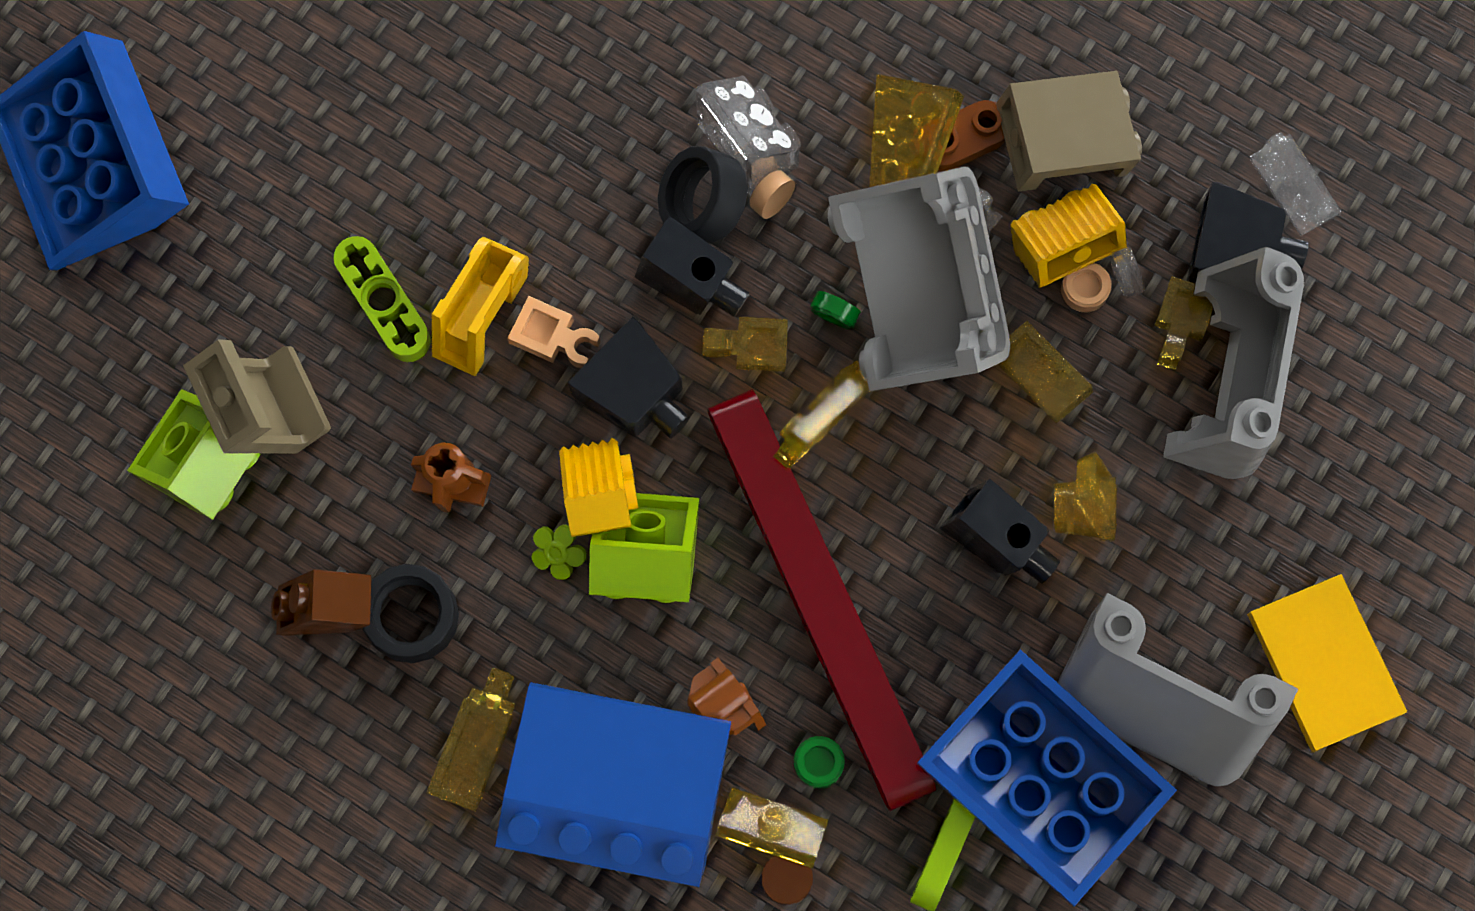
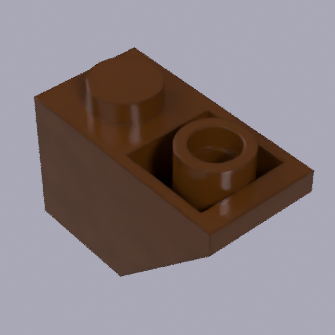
M313 569L279 585L271 604L272 618L274 621H277L276 635L347 633L370 625L371 575Z

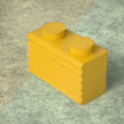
M1091 184L1088 189L1082 188V190L1071 191L1061 200H1057L1054 205L1048 204L1045 209L1039 208V210L1028 211L1010 224L1015 254L1023 262L1025 268L1028 269L1029 274L1032 275L1039 288L1127 248L1125 222L1096 184Z
M613 438L608 443L604 440H601L599 444L592 441L589 446L582 443L579 448L575 445H572L570 449L563 446L559 451L564 503L571 537L631 527L629 510L638 509L639 507L630 454L620 455L618 441Z

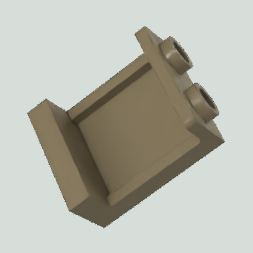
M1118 71L1010 83L996 102L997 110L1000 112L1002 119L1001 126L1018 192L1035 190L1045 178L1105 170H1113L1115 177H1124L1141 160V139L1139 134L1133 130L1129 115V94L1126 88L1121 85Z
M218 339L183 365L223 453L297 454L331 429L330 423L292 346H283L265 359L239 358L231 340Z

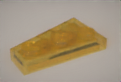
M876 74L869 187L937 173L964 95L952 88Z

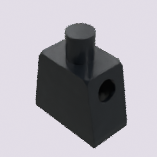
M1212 182L1204 197L1186 282L1196 284L1198 271L1263 247L1287 254L1295 259L1302 270L1309 242L1282 236L1286 219V211L1283 208L1224 184Z
M670 216L646 250L634 276L639 281L699 315L702 314L708 303L711 302L734 317L750 293L725 277L734 263L729 257ZM693 274L702 276L705 281H699Z
M634 317L568 381L571 395L576 400L634 437L638 436L652 422L665 435L673 438L690 419V416L673 402L683 389L682 378Z
M991 479L968 490L940 527L943 532L1005 576L1023 569L1035 580L1043 584L1060 563L1059 559L1040 545L1049 532L1048 528ZM1007 534L1012 538L1013 547L1007 540Z

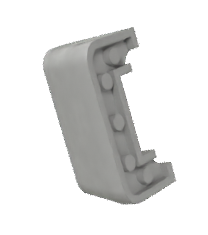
M964 166L828 197L830 204L828 222L832 232L835 235H839L846 243L855 242L875 334L874 338L866 342L864 350L859 355L860 370L868 381L870 391L975 374L1008 358L1010 352L1009 331L976 178L969 167Z
M1263 247L1198 271L1194 295L1199 297L1206 296L1215 311V315L1211 316L1210 325L1230 332L1215 418L1204 414L1192 418V428L1189 431L1168 433L1164 458L1227 479L1246 477L1253 474L1260 466L1278 432L1302 299L1304 276L1301 267L1295 259L1287 254Z
M1107 593L1091 613L1058 680V684L1122 741L1213 786H1226L1239 779L1288 712L1298 688L1274 676L1257 674L1244 680L1237 689L1232 701L1137 654L1146 632L1145 620L1140 611L1131 604Z

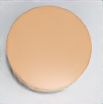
M781 170L769 173L754 189L750 198V207L762 218H771L791 198L795 189V181Z
M1097 263L1088 265L1065 276L1061 284V294L1064 301L1069 307L1079 312H1092L1104 305L1111 291L1110 276Z

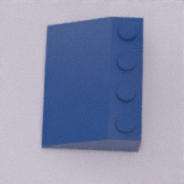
M83 31L0 94V144L49 270H59L155 229L189 205L123 41Z
M1021 649L917 762V765L1072 907L1080 901L1177 791Z
M530 682L503 797L495 847L699 887L707 860L732 721Z

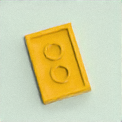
M1342 574L1250 611L1247 614L1276 677L1298 688L1290 707L1312 753L1407 713L1406 707Z

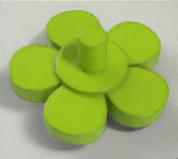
M560 525L555 532L549 527L543 526L534 533L533 541L539 548L532 553L531 557L538 569L544 570L551 565L550 571L552 576L556 579L564 580L573 573L572 566L579 567L585 562L586 550L580 545L570 546L576 537H571L568 525Z

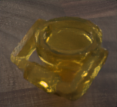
M1093 452L1078 459L1076 482L1055 484L1054 530L1055 533L1100 538V541H1116V477H1112L1099 455Z

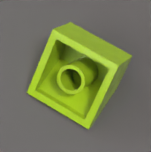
M181 389L127 471L189 509L213 520L216 514L229 504L237 482L245 470H248L256 463L260 453H223L197 395Z
M636 493L639 508L629 510L631 527L592 534L590 542L589 595L606 596L611 599H651L661 603L689 602L694 570L699 498Z

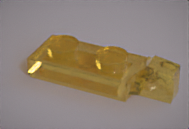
M858 361L853 362L838 373L834 379L835 391L826 387L808 407L811 413L806 418L799 412L782 429L779 435L785 441L773 457L785 468L788 467L790 469L870 391L868 381L862 375Z
M492 667L483 691L472 688L468 698L464 697L431 779L427 794L474 812L477 811L513 720L512 714L516 704L506 700L514 680L512 674Z

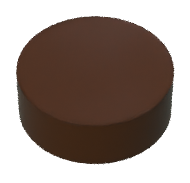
M784 852L777 854L763 868V889L766 895L778 904H797L805 899L811 890L813 883L811 867L803 857L795 853Z

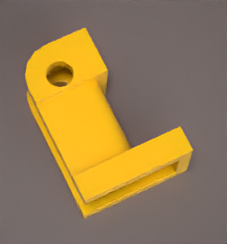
M481 237L469 253L467 263L443 300L439 301L432 312V357L476 376L484 363L485 332L504 301L512 304L528 278V256L486 237Z

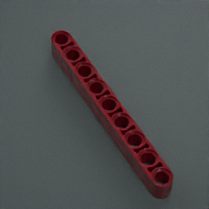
M752 389L707 408L716 435L889 811H892L936 791L934 779L917 765L923 754L756 393Z

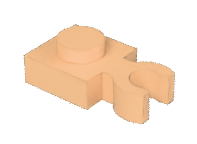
M528 296L507 338L509 344L552 363L558 352L561 351L567 354V358L572 365L580 369L589 361V358L579 355L576 352L577 346L583 342H588L599 347L601 343L600 336L591 329L579 328L574 331L570 328L574 322L573 315L531 296Z

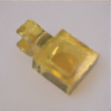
M1171 276L1154 326L1168 330L1157 365L1176 370L1187 338L1198 341L1202 340L1213 305L1206 296L1199 297L1194 295L1196 284Z
M739 317L738 331L705 328L702 356L726 357L737 355L736 369L785 372L788 319Z

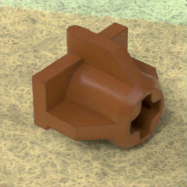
M438 443L430 447L424 455L413 456L411 466L416 470L411 489L413 492L432 496V503L441 511L450 513L453 501L483 507L492 475L475 468L474 464L457 446L451 443Z
M719 658L710 662L711 665L693 677L687 699V706L692 714L732 721L729 735H737L751 724H754L758 731L766 726L745 684L738 682Z

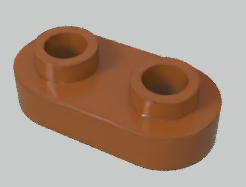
M989 100L978 101L929 124L923 130L919 143V154L922 161L933 170L946 171L962 166L1001 147L1005 142L1001 126L1002 119L1000 112L997 110L996 102ZM988 117L994 121L995 125L991 128H984L979 124L978 120ZM940 137H947L952 141V145L948 148H942L936 144L935 140Z

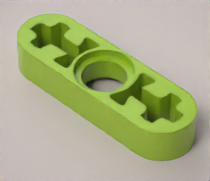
M353 236L346 238L339 243L334 252V264L390 353L396 359L403 362H414L421 359L428 352L431 344V337L425 323L375 246L364 237ZM357 251L361 257L365 256L364 262L372 274V277L364 281L354 265L349 266L351 264L349 255ZM379 288H389L396 295L394 304L384 311H377L369 306L371 294ZM399 317L410 333L419 331L414 335L416 344L410 348L405 343L395 345L401 338L392 322Z
M953 798L910 899V903L928 911H935L975 819L955 798Z

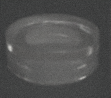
M1130 247L1112 252L1110 256L1111 265L1123 295L1130 298L1144 293L1143 278Z

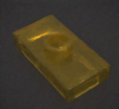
M1028 321L1009 335V356L998 365L1056 424L1093 393L1092 385Z
M732 788L718 823L715 836L813 868L828 819Z

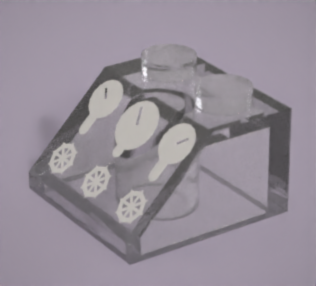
M745 76L705 82L695 88L698 125L717 151L729 154L740 162L746 174L747 189L750 196L760 181L769 173L781 170L787 175L799 167V148L801 147V142L796 132L788 123L785 122L781 125L771 111L774 110V106L767 93L760 86L753 88Z

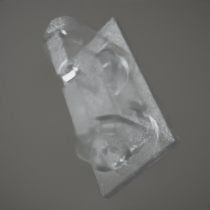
M1282 132L1275 134L1265 142L1267 147L1249 156L1250 161L1280 206L1286 211V215L1300 236L1342 213L1291 134L1286 136Z

